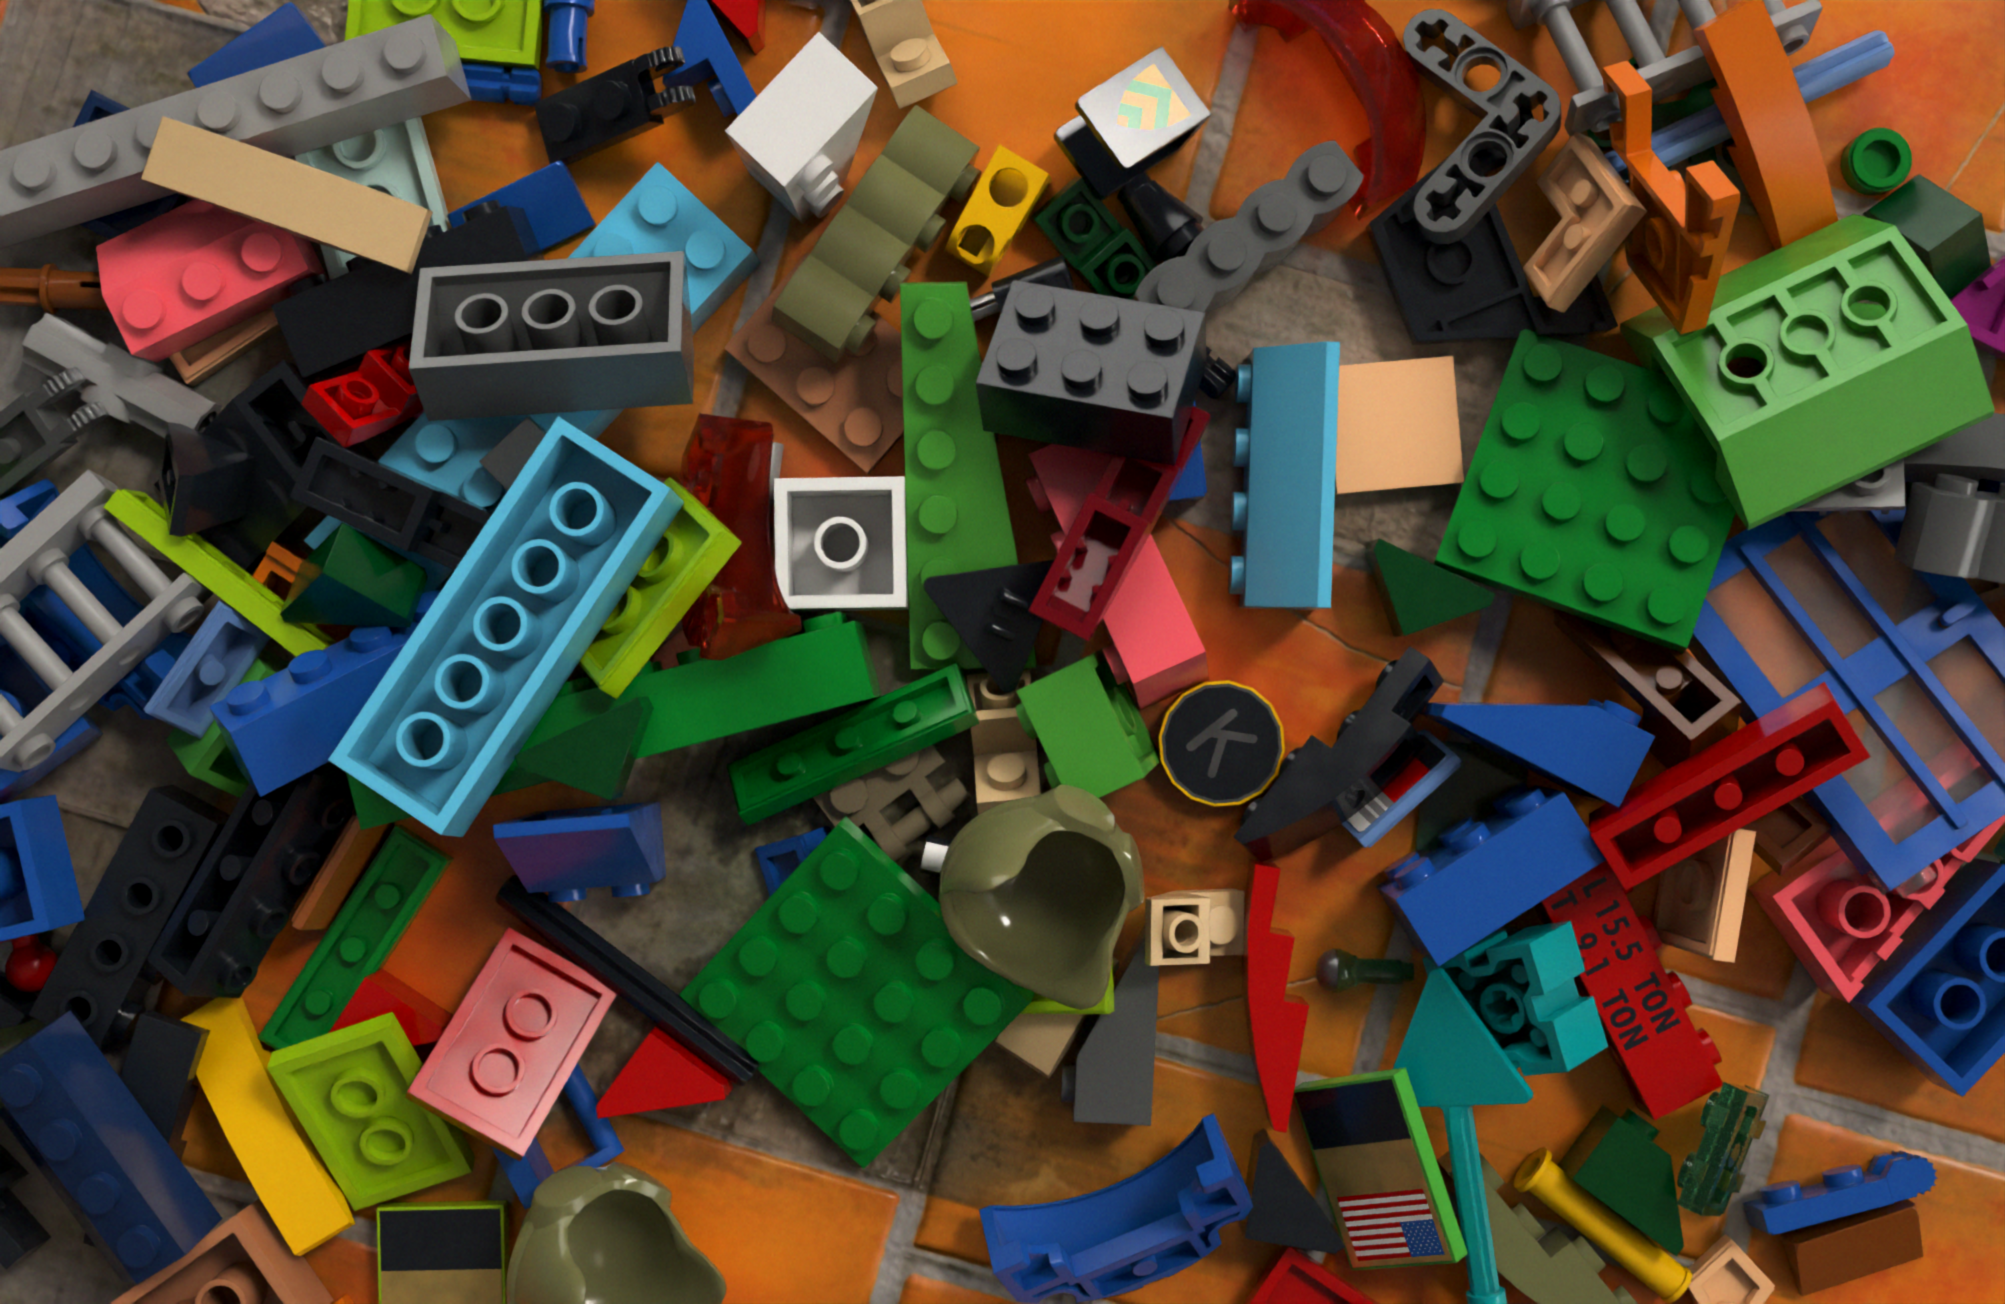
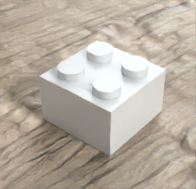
M905 476L774 478L775 599L777 610L781 612L909 610Z

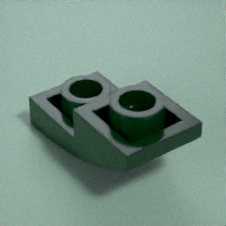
M1080 176L1073 178L1029 217L1054 249L1064 256L1067 264L1094 294L1132 300L1145 276L1158 266L1127 227L1119 224L1103 202L1095 197Z

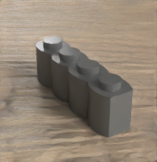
M1327 141L1311 147L1296 159L1284 179L1274 180L1262 185L1245 199L1233 218L1220 220L1204 229L1193 240L1184 256L1169 259L1151 270L1138 286L1132 300L1200 312H1209L1225 306L1239 295L1253 274L1262 273L1277 266L1291 253L1301 237L1317 233L1331 224L1358 190L1364 175L1336 141Z
M1937 474L1935 484L1913 482L1894 559L1911 569L1954 577L1978 578L2005 584V483H2001L1998 493L1977 491L1978 481L1950 474Z

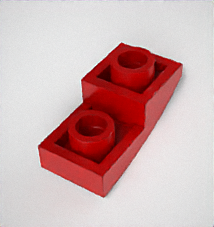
M412 339L367 351L358 371L309 385L301 405L344 448L376 436L423 410V406L409 371Z

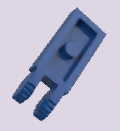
M1892 1151V1154L1883 1153L1875 1155L1867 1171L1862 1172L1860 1165H1845L1822 1172L1824 1182L1800 1188L1799 1181H1785L1765 1186L1760 1189L1762 1198L1744 1202L1743 1205L1749 1225L1770 1235H1776L1894 1204V1202L1917 1197L1918 1193L1924 1195L1925 1191H1931L1930 1188L1935 1186L1934 1181L1938 1179L1935 1176L1937 1170L1933 1169V1163L1928 1162L1927 1158L1915 1154L1913 1156V1154L1904 1151Z

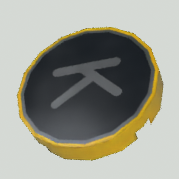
M1230 680L1202 682L1182 692L1165 711L1158 734L1160 762L1170 782L1190 799L1214 807L1240 805L1261 794L1278 775L1285 753L1283 725L1273 705L1254 688Z

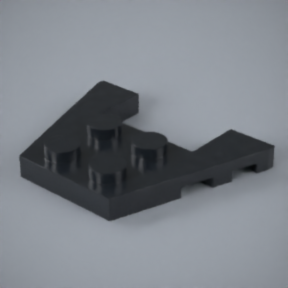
M1523 106L1519 109L1521 123L1510 136V139L1518 149L1521 146L1518 145L1517 132L1528 120L1534 119L1531 110ZM1484 149L1473 156L1469 168L1473 173L1485 177L1503 169L1507 159L1502 152L1496 149ZM1448 157L1366 226V231L1412 345L1518 339L1520 332L1524 329L1534 331L1536 336L1546 335L1554 337L1602 334L1618 327L1597 273L1565 313L1548 307L1541 296H1533L1496 203L1473 229L1459 241L1450 244H1436L1426 239L1419 231L1414 212L1415 197L1421 187ZM1459 177L1454 178L1458 183L1459 194L1447 206H1442L1435 202L1432 205L1434 222L1442 216H1447L1452 220L1458 217L1455 202L1467 188ZM1471 192L1473 197L1478 196L1477 194Z

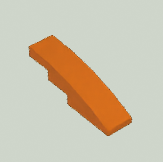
M1743 0L1692 31L1718 84L1710 89V92L1734 140V143L1726 148L1775 250L1837 222L1838 217L1828 174L1808 110L1763 0Z

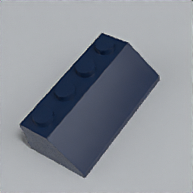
M71 1010L0 1055V1117L122 1282L137 1285L186 1256L223 1219Z

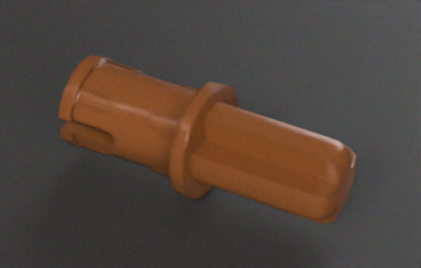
M46 263L42 269L0 267V305L42 307L44 312L49 314H56L59 308L110 312L102 296L99 272L59 270L54 263Z

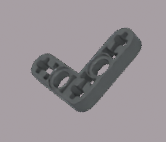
M1429 9L1419 12L1410 19L1405 27L1403 42L1408 62L1416 72L1482 120L1421 187L1415 197L1414 212L1419 231L1426 239L1436 244H1450L1459 241L1473 229L1555 138L1561 127L1562 112L1558 93L1548 83L1451 13L1442 9ZM1441 33L1444 34L1446 49L1457 58L1452 69L1449 55L1438 47L1432 46L1426 52H1423L1422 37L1426 35L1431 39H1435ZM1490 65L1501 74L1498 83L1493 88L1484 92H1476L1464 84V77L1473 67ZM1539 104L1542 105L1544 121L1540 123L1538 120L1531 118L1519 129L1517 137L1518 145L1521 148L1518 149L1510 139V136L1521 123L1519 109L1523 106L1532 111ZM1484 149H1496L1506 157V165L1502 171L1494 176L1481 177L1473 173L1469 168L1470 161L1476 153ZM1459 177L1467 188L1455 202L1458 217L1452 220L1447 216H1442L1434 222L1432 205L1435 202L1442 206H1447L1459 194L1458 183L1454 179ZM1471 192L1477 194L1478 196L1473 197Z

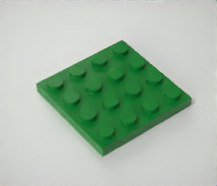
M1524 329L1520 331L1436 555L1434 565L1465 578L1684 653L1688 648L1736 511L1715 480L1716 451L1667 375L1656 371L1650 372L1647 368L1546 335L1536 336L1534 331Z
M845 816L686 986L679 996L759 1062L758 1070L856 1163L865 1169L1031 1003L1035 993L1013 984L1011 980L991 971L960 948L948 932L941 913L940 904Z

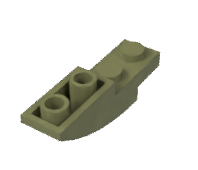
M1448 1151L1437 1161L1453 1179L1450 1153ZM1479 1152L1498 1272L1538 1304H1638L1622 1285L1611 1291L1598 1276V1273L1606 1267V1264L1581 1235L1571 1242L1556 1226L1543 1236L1546 1232L1521 1202L1510 1209L1496 1192L1505 1182Z

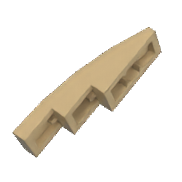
M162 116L141 177L142 180L154 186L212 204L224 211L282 229L294 236L409 274L413 272L433 213L426 208L356 182Z

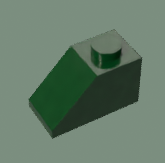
M1602 1105L1559 1162L1558 1166L1575 1182L1677 1257L1684 1247L1671 1155L1653 1142L1660 1131L1629 1108L1619 1117Z

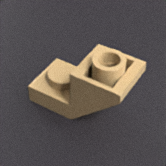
M849 0L881 74L899 109L958 84L951 63L932 30L922 0Z
M1023 670L1017 687L1012 692L1002 691L988 673L967 675L968 689L980 724L971 727L978 815L1005 802L1041 794L1036 739L1032 740L1026 734L1016 711V705L1021 703L1016 691L1031 683L1030 670Z
M1237 889L1175 890L1146 898L1145 964L1149 966L1209 964L1210 956L1244 955L1245 891Z

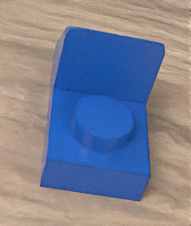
M687 0L673 43L674 47H682L686 64H683V67H679L675 71L663 75L662 83L665 88L683 85L692 87L716 74L717 77L708 81L707 85L723 116L727 117L734 112L739 116L757 96L707 0Z

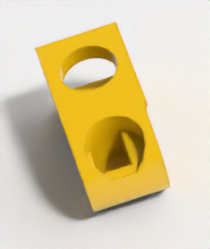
M999 144L958 219L947 242L945 252L985 276L990 277L1005 256L1016 233H1020L1038 201L1040 202L1050 185L1052 178L1049 173Z

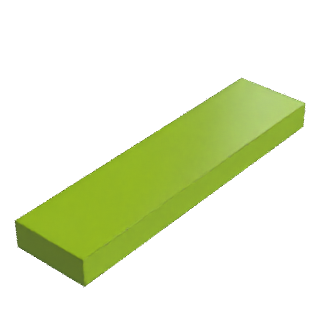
M117 489L103 508L296 657L308 651L323 650L337 643V641L315 624L284 623L280 613L285 601L196 532L186 536L169 535L164 507L146 493L129 489Z

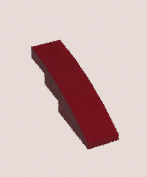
M1193 406L1175 466L1112 455L1093 494L1089 492L1028 610L1029 613L1087 642L1090 641L1179 482L1211 420V414Z

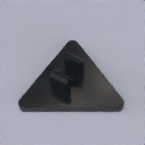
M1054 559L932 576L926 578L923 583L924 591L998 687L1004 692H1012L1016 689L1043 623V619L1029 613L1028 610Z

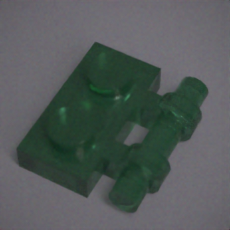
M1724 1082L1720 1092L1714 1091L1709 1096L1701 1115L1700 1124L1706 1130L1698 1151H1692L1687 1155L1679 1171L1677 1185L1683 1190L1677 1205L1701 1216H1721V1214L1725 1213L1732 1193H1740L1746 1174L1741 1169L1753 1138H1761L1767 1123L1761 1117L1770 1096L1768 1093L1748 1085L1742 1086Z

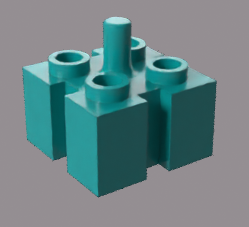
M1571 921L1526 927L1509 937L1506 930L1492 932L1439 966L1451 978L1515 1068L1521 1067L1523 1076L1569 1072L1608 1047L1594 997H1580L1575 985L1574 977L1586 970ZM1426 957L1422 958L1427 976H1429V973L1438 968V966Z

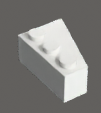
M818 32L733 121L725 132L747 171L804 224L813 214L818 218L825 216L843 196L845 190L840 185L847 179L878 87Z

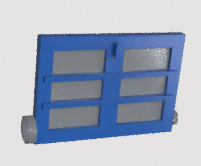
M1906 506L1905 510H1889V514L1882 515L1881 510L1847 511V515H1840L1839 511H1827L1826 515H1819V511H1790L1785 513V516H1778L1750 530L1745 529L1725 542L1688 649L1704 668L1741 701L1739 716L1746 725L1821 683H1826L1871 757L1802 794L1801 797L1832 826L1830 835L1862 876L1867 874L1882 895L1895 888L1904 899L1937 877L1936 873L1929 866L1931 863L2005 815V628L1963 577L1946 576L1911 569L1894 559Z

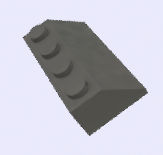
M684 251L420 268L409 371L428 421L693 404L694 345Z

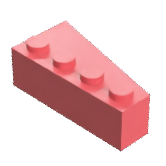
M1053 443L1028 454L1035 475L1024 480L1039 514L1051 510L1060 531L1051 534L1050 537L1057 554L1089 492L1093 494L1112 454ZM1150 534L1100 622L1111 644L1102 649L1117 685L1128 682L1140 710L1209 680L1206 651Z
M1963 742L1953 743L1925 763L1956 804H1959L1993 781ZM1909 775L1866 805L1895 845L1940 816ZM2005 815L1888 893L1871 871L1863 876L1858 872L1831 835L1782 876L1773 871L1751 886L1749 890L1823 993L1850 1003L1864 985L1861 981L1880 959L1887 960L1903 941L1900 936L1924 908L1930 910L1946 890L1942 887L1964 862L1970 863L2003 825Z

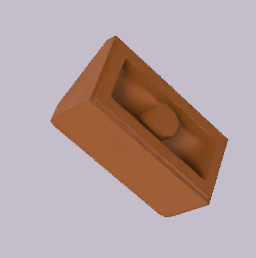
M355 806L353 807L351 816L340 827L324 854L319 870L309 880L293 906L290 917L293 927L299 930L329 929L389 837L395 822L361 830Z
M1908 1199L1780 1233L1801 1296L1923 1257L1919 1215L1915 1203Z

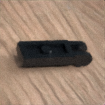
M682 47L658 48L533 103L549 163L562 161L565 165L572 164L664 124V118L693 106L696 103L693 88L689 85L672 86L662 90L660 93H656L653 84L654 79L675 71L679 67H683V64H686Z

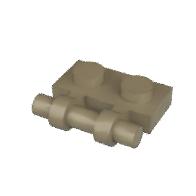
M932 744L813 798L835 827L845 816L857 827L864 823L875 838L872 841L894 862H897L910 852L907 847L910 843L934 825L941 829L955 818L953 811L972 798V796L958 777L939 791L935 789L926 776L946 760L935 745ZM910 789L920 802V805L892 825L881 810Z

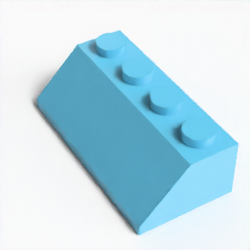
M1326 341L1253 348L1248 355L1247 365L1237 364L1235 402L1246 403L1245 428H1235L1233 466L1244 467L1243 492L1232 493L1231 530L1242 531L1241 556H1230L1228 588L1229 594H1239V608L1314 611L1331 608L1340 342Z

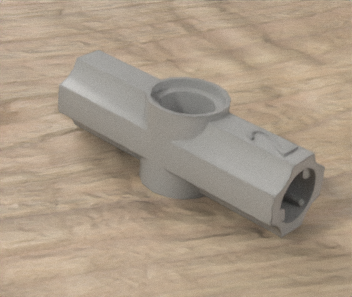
M46 313L39 322L33 324L22 343L23 356L21 361L51 377L58 375L66 369L77 367L86 379L77 389V391L82 393L80 398L88 404L100 401L108 411V415L129 424L138 423L164 439L168 422L183 424L202 433L220 413L221 404L163 374L164 368L157 363L131 355L128 348L109 341L107 344L90 335L91 333L88 331H84L69 321L55 315Z

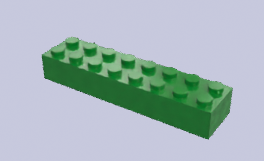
M835 612L803 621L806 633L786 638L784 629L778 630V628L740 637L742 650L725 654L723 645L715 646L713 644L677 653L676 657L679 666L663 670L661 661H647L618 699L602 691L591 678L585 677L567 681L519 753L637 697L648 696L654 709L636 759L882 696L864 623L859 621L848 622L846 613ZM514 759L490 797L554 780L521 769L516 759ZM346 772L361 830L413 817Z

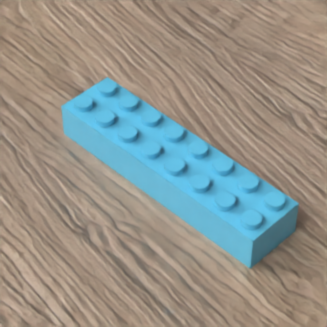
M658 161L567 258L684 251L693 335L761 263L754 251ZM625 408L428 421L424 411L378 462L494 512L507 493V490L479 461L526 417L530 416L547 433L559 416L596 440ZM327 515L304 541L315 550L342 521ZM347 524L425 568L428 579L423 593L442 590L455 571L425 556L405 551Z

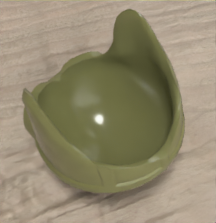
M1059 785L1044 794L1011 800L978 815L956 835L948 847L940 871L939 902L949 934L955 943L969 956L991 971L1011 980L1013 984L1075 1009H1088L1100 1003L1107 990L1114 947L1126 916L1144 902L1145 883L1143 866L1133 836L1121 830L1115 822L1114 814L1105 803L1088 791L1070 785Z
M613 1162L606 1167L573 1166L550 1175L537 1186L533 1194L530 1210L522 1222L510 1258L506 1280L507 1304H721L726 1295L727 1286L721 1272L690 1241L670 1210L671 1190L658 1179L640 1169L624 1163Z

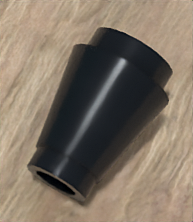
M1145 172L1139 173L1130 179L1117 195V199L1124 206V210L1155 261L1163 260L1165 262L1172 258L1184 256L1193 240L1204 230L1201 226L1203 221L1201 215L1155 180H1152Z

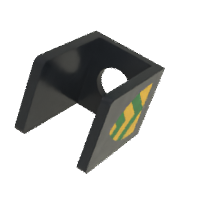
M1161 46L1082 95L1075 103V109L1080 115L1059 127L1054 133V140L1095 197L1099 200H1104L1121 189L1137 174L1146 173L1183 149L1210 117L1211 113Z

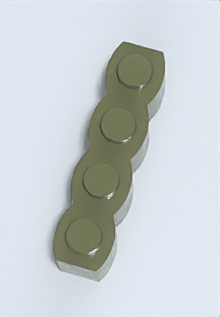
M915 105L894 132L882 153L862 177L846 204L828 225L810 255L789 280L773 305L771 320L835 363L846 349L857 354L877 324V321L869 317L871 312L882 298L889 303H893L900 294V284L907 283L912 271L904 266L917 248L927 253L943 231L947 221L940 217L939 214L951 199L961 204L977 182L981 171L974 167L980 147Z

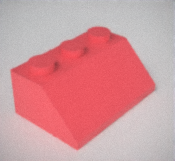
M197 199L189 201L96 246L102 296L131 355L156 363L272 308L271 305L290 298L291 294L288 287L298 281L319 274H325L328 281V277L309 240L294 236L282 229L224 211L212 204Z

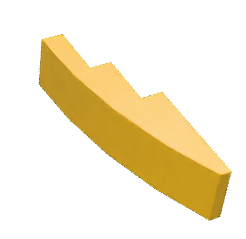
M242 996L240 998L217 997L180 1019L181 1021L210 1030L196 1075L228 1142L260 1200L294 1255L302 1256L355 1225L356 1223L341 1188L267 1069L272 1052L263 1050Z

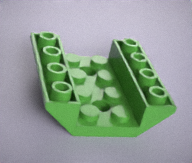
M1857 214L1847 216L1720 276L1706 328L1680 335L1659 306L1620 323L1621 333L1642 366L1649 369L1650 372H1665L1716 451L1715 480L1747 530L1993 417L1995 411L1965 320L1895 225ZM1869 300L1881 304L1887 313L1876 320H1863L1856 317L1849 307L1857 301ZM1739 357H1750L1758 360L1764 366V370L1755 377L1741 378L1733 375L1728 370L1727 364Z

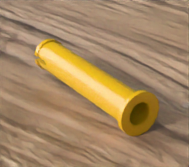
M1545 1147L1534 1151L1525 1160L1514 1178L1513 1186L1519 1192L1527 1190L1657 1293L1665 1303H1672L1682 1296L1692 1280L1690 1269L1678 1263L1604 1202L1570 1178L1559 1166L1551 1161L1552 1153Z

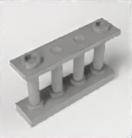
M1508 0L1506 11L1516 31L1536 22L1538 25H1546L1579 91L1578 94L1571 97L1564 124L1569 137L1574 135L1575 132L1580 133L1587 129H1591L1592 132H1601L1609 129V123L1621 120L1618 94L1615 91L1609 93L1604 91L1603 78L1569 13L1573 7L1591 0ZM1598 0L1605 1L1640 68L1636 71L1652 88V103L1715 78L1699 45L1665 58L1636 0ZM1677 0L1693 30L1716 17L1709 0ZM1763 0L1786 55L1789 56L1804 47L1810 39L1823 8L1819 0H1808L1786 9L1782 0Z
M89 469L0 549V634L53 691L25 718L0 693V734L3 736L0 740V769L21 772L22 770L31 769L46 760L56 748V743L54 742L56 738L172 632H181L194 624L204 612L202 604L214 594L193 576L186 573L181 574L172 582L117 523L118 518L103 508L119 488L113 482ZM96 539L152 599V602L124 628L68 568L69 557L87 540ZM47 584L103 645L100 650L74 673L18 613L20 609L19 602L38 585Z

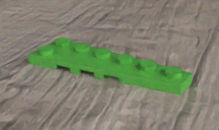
M967 282L901 283L900 307L910 669H944L955 663L960 669L984 668L923 589V583L928 577L1019 564L995 434L983 431L976 389V380L982 362ZM1034 645L1024 668H1036Z

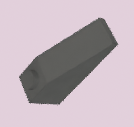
M1144 925L1113 979L1115 1011L1111 1014H1094L1075 1046V1064H1062L1061 1102L1072 1103L1073 1122L1151 1126L1159 966L1145 964Z

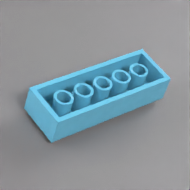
M558 416L328 761L438 834L463 837L514 761V756L520 752L685 502L670 487Z

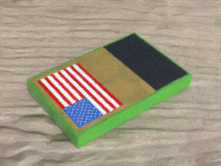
M1406 1067L1308 1081L1295 1087L1293 1097L1339 1235L1345 1245L1344 1250L1351 1271L1457 1263L1468 1254Z

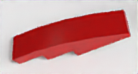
M1249 859L1244 899L1242 992L1250 1053L1267 1118L1274 1131L1287 1133L1309 1004L1302 996L1285 993L1295 937L1287 929L1271 927L1281 869L1274 863Z

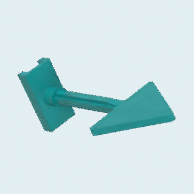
M1438 967L1429 973L1393 1069L1406 1067L1419 1107L1437 1106L1444 1113L1462 1238L1468 1252L1465 1256L1470 1289L1466 1292L1467 1304H1521L1507 1303L1505 1288L1499 1286L1473 1105L1525 1104L1533 1098V1091L1445 970Z

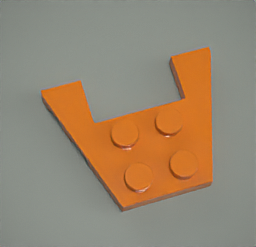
M1628 60L1602 67L1604 91L1607 93L1615 91L1618 94L1621 120L1609 123L1611 145L1627 165L1629 182L1626 184L1647 210L1645 215L1624 239L1627 264L1680 335L1706 328L1739 208L1740 192L1713 160L1687 167L1686 184H1684L1677 170L1669 171L1651 148L1652 88Z

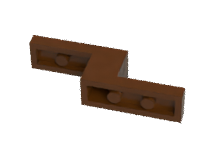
M1560 610L1554 611V624L1643 708L1642 730L1656 736L1649 751L1667 769L1737 731L1741 701L1687 651L1680 653ZM1799 796L1747 824L1742 829L1756 831L1753 851L1779 876H1782L1830 837L1832 826Z

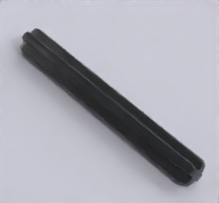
M517 875L509 877L499 889L495 897L497 904L736 1085L744 1086L758 1070L759 1062L751 1057L744 1048L694 1010L678 994L558 903L548 902L546 894L543 892L528 893Z

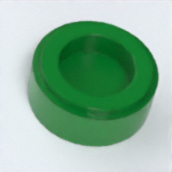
M1873 128L1855 137L1845 147L1841 157V172L1846 183L1856 192L1868 196L1881 195L1899 186L1907 178L1912 166V153L1908 143L1899 133L1887 128Z

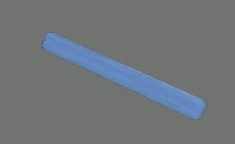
M1874 30L1792 68L1806 104L1888 66L1895 52L1886 33ZM1715 103L1652 132L1651 148L1667 168L1732 138ZM1615 150L1604 154L1625 183L1629 182L1627 165Z

